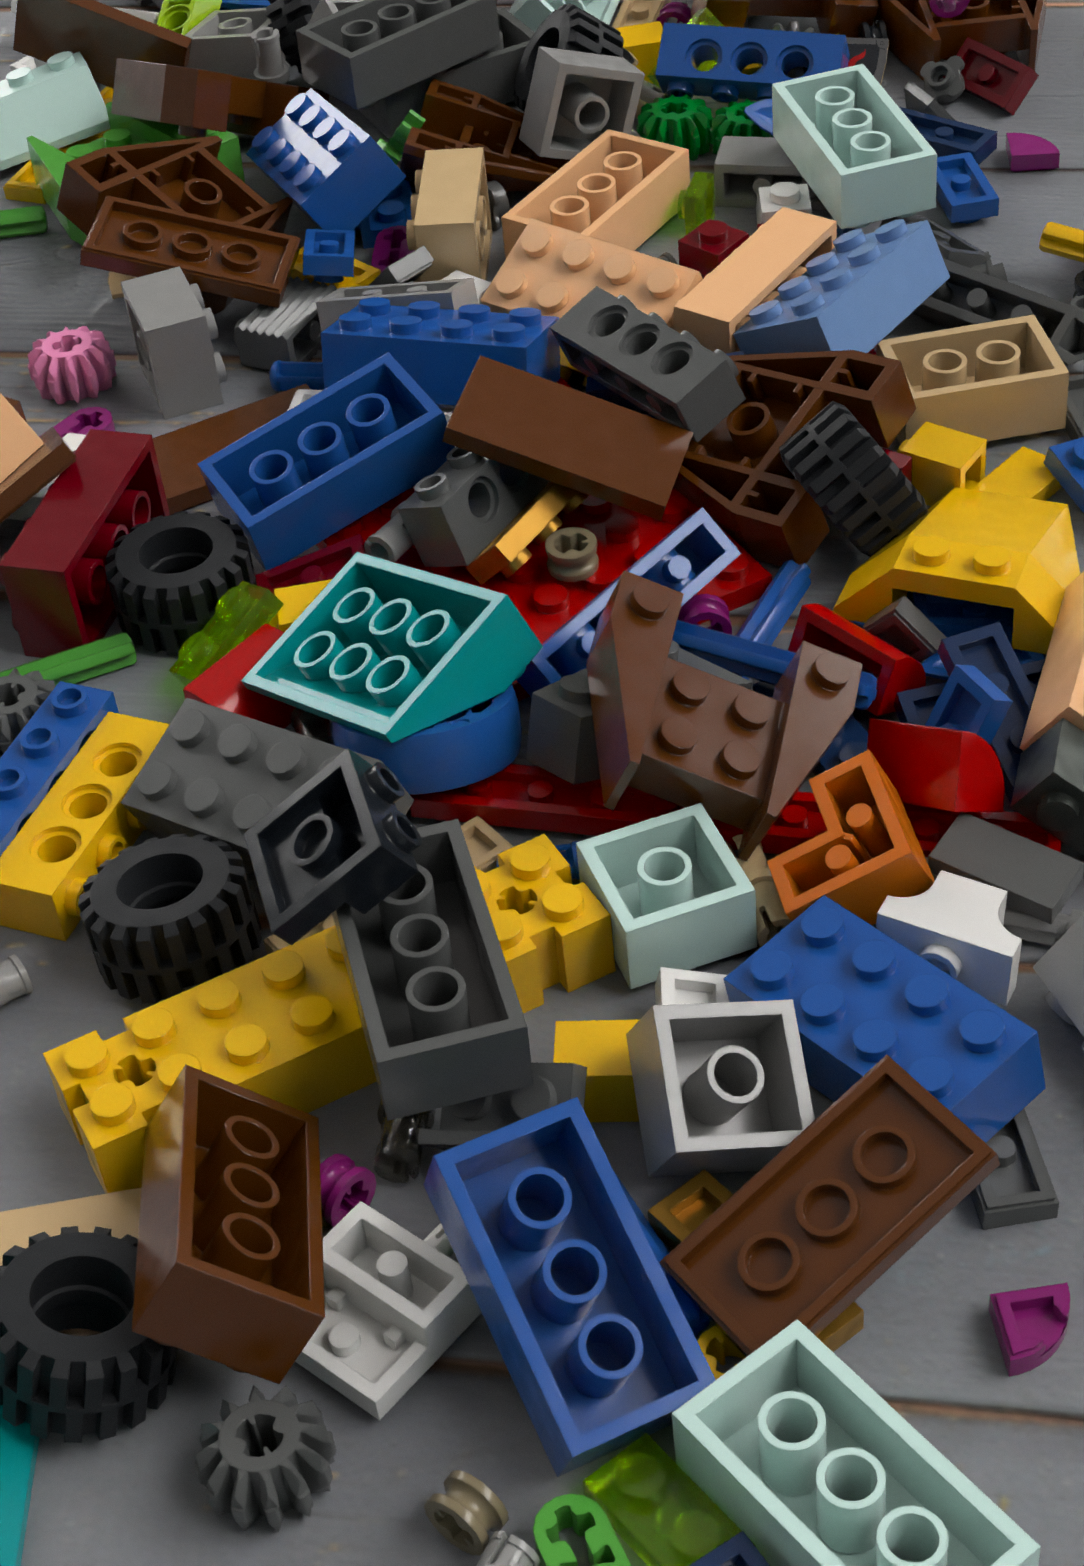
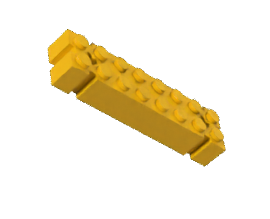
M545 833L497 854L499 867L485 873L474 866L523 1014L544 1004V989L561 983L569 993L616 971L610 913L584 881L577 885L572 884L570 864ZM335 925L295 942L293 945L286 946L122 1018L126 1029L125 1032L103 1041L95 1030L43 1053L61 1109L80 1145L84 1144L90 1165L105 1194L142 1187L145 1129L185 1064L306 1113L377 1082Z

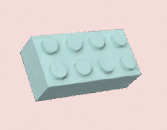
M864 64L772 84L773 137L832 218L837 221L840 229L863 228L872 222L893 217L906 218L915 215L919 211L936 208L937 153Z
M798 1319L672 1413L676 1468L739 1533L744 1531L771 1566H1039L1041 1546Z

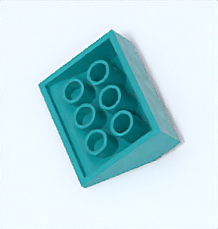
M356 552L246 674L241 682L251 691L386 742L394 743L505 692L514 681L521 677L526 666L542 649L543 645L507 594Z

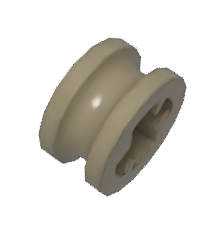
M567 527L551 533L545 542L549 574L555 579L564 582H577L594 575L599 566V557L596 553L598 545L595 535L589 530L580 527Z
M453 1470L443 1482L446 1493L444 1495L441 1493L433 1494L424 1505L425 1513L432 1525L450 1543L471 1555H481L489 1543L487 1532L501 1530L509 1520L508 1511L498 1496L481 1480L464 1471Z

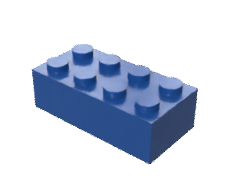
M312 88L306 93L295 96L287 104L285 114L273 126L264 128L255 136L252 141V148L246 153L286 197H290L293 203L320 229L353 230L407 177L368 133Z
M365 298L360 300L359 304L348 313L340 315L336 322L321 332L324 389L388 352L436 404L457 405L480 355L557 382L560 379V345L550 327L559 320V317L541 316V310L528 307L516 308L509 311V313L490 312V307L483 304H469L459 307L458 310L440 309V304L435 301H416L408 306L390 305V300L387 298Z
M388 352L197 465L217 509L223 517L230 519L231 524H238L243 529L244 536L248 539L251 553L267 571L286 563L415 486L421 479L435 473L447 461V454L455 446L442 442L447 426L444 412Z
M825 895L723 979L729 1002L793 999L808 1084L833 1102L840 1098L884 1056L888 1055L986 1143L1046 1088L1038 1031Z
M578 1097L433 1156L424 1182L425 1190L557 1477L672 1425V1413L716 1380Z

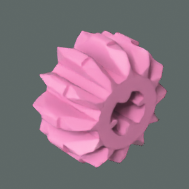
M65 326L63 331L57 333L49 331L47 332L46 339H38L32 343L33 350L27 354L29 359L28 369L31 380H34L36 389L39 390L42 399H55L57 404H64L69 400H75L79 404L82 399L87 397L98 398V391L108 390L112 387V379L116 376V360L114 351L110 349L109 342L105 340L102 331H89L87 326L69 330Z

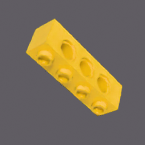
M114 712L106 714L0 856V926L67 941L81 920L78 902L79 896L85 893L83 885L88 877L98 874L97 867L103 862L114 859L118 856V852L133 846L142 831L147 829L121 804V801L170 724Z

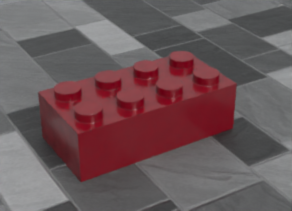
M90 429L78 448L73 451L76 461L65 469L55 482L48 487L45 497L33 515L26 520L22 531L8 552L4 553L1 557L0 583L5 587L12 610V624L19 633L25 656L44 658L102 639L117 617L105 571L108 551L115 548L114 542L120 536L129 534L132 527L139 523L145 524L150 522L151 518L163 515L164 517L170 515L152 435Z

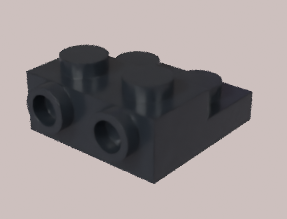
M347 748L244 833L271 932L288 944L293 945L345 902L365 915L419 871L412 852L422 844V840L413 823L396 808L395 803L405 793L402 784L387 766L380 762L371 765Z

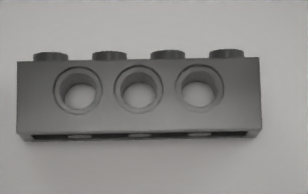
M596 286L550 327L572 367L657 419L694 432L691 440L696 443L746 399L735 378L739 375L738 368L725 352L720 349H716L713 352L705 348L690 332L683 330L681 333L675 331L656 313L651 312L647 315L638 310L624 295L620 294L618 297H615Z
M455 447L447 454V461L435 473L421 479L415 485V492L398 508V511L424 567L468 566L550 481Z

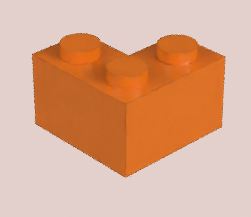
M869 749L808 780L828 831L767 861L785 914L791 921L825 895L870 925H874L877 921V913L887 895L894 897L916 896L927 891L935 882L898 791Z

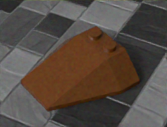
M432 78L420 114L426 121L420 129L411 128L403 148L400 170L407 176L404 180L409 181L410 185L415 188V170L423 169L426 150L483 147L487 182L496 180L502 185L505 192L535 190L570 160L539 157L519 139L524 113L475 91Z

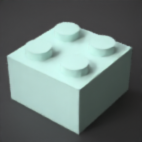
M701 803L576 842L580 883L584 881L611 915L614 959L630 989L656 981L660 967L690 970L757 947L755 889Z

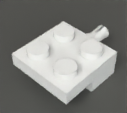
M360 1201L322 1238L325 1318L295 1362L380 1421L482 1312L460 1264L449 1258L454 1251L441 1223L424 1240H421Z

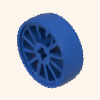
M512 684L505 692L394 743L386 742L331 721V732L335 746L344 749L349 748L353 752L381 760L396 775L409 795L441 792L484 780L509 766L521 750L522 726L518 698Z

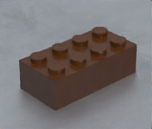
M185 1064L145 1129L132 1332L151 1338L161 1345L176 1347L224 1364L234 1371L249 1373L280 1384L325 1318L319 1118Z

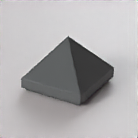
M908 82L905 85L906 109L956 121L934 98L916 84Z

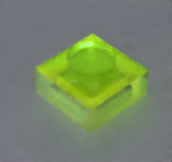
M695 172L687 190H681L679 194L678 217L685 220L686 235L708 219L714 220V173Z

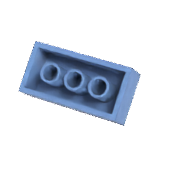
M898 219L884 224L873 233L864 234L862 229H855L836 238L833 241L835 248L810 260L805 265L807 271L802 276L783 283L778 287L779 295L775 299L765 302L749 312L750 320L733 333L740 351L744 350L746 355L855 350L868 353L950 278L928 220L906 225L904 219Z

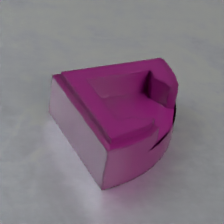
M1006 133V152L1011 171L1059 168L1060 152L1050 141L1031 134Z
M1068 1283L990 1294L989 1313L1009 1377L1028 1372L1040 1366L1060 1347L1065 1337L1069 1320L1070 1291Z

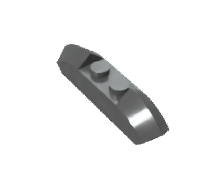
M944 258L943 260L950 278L912 312V314L949 329L1035 315L1064 365H1071L1084 360V311L1082 309Z

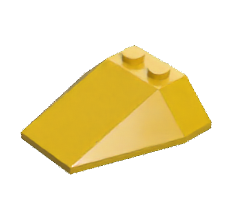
M954 487L932 505L925 515L853 571L833 607L835 613L847 620L866 623L871 616L904 595L907 597L908 591L1013 608L1012 648L1047 654L1065 589L1080 575L1068 504Z

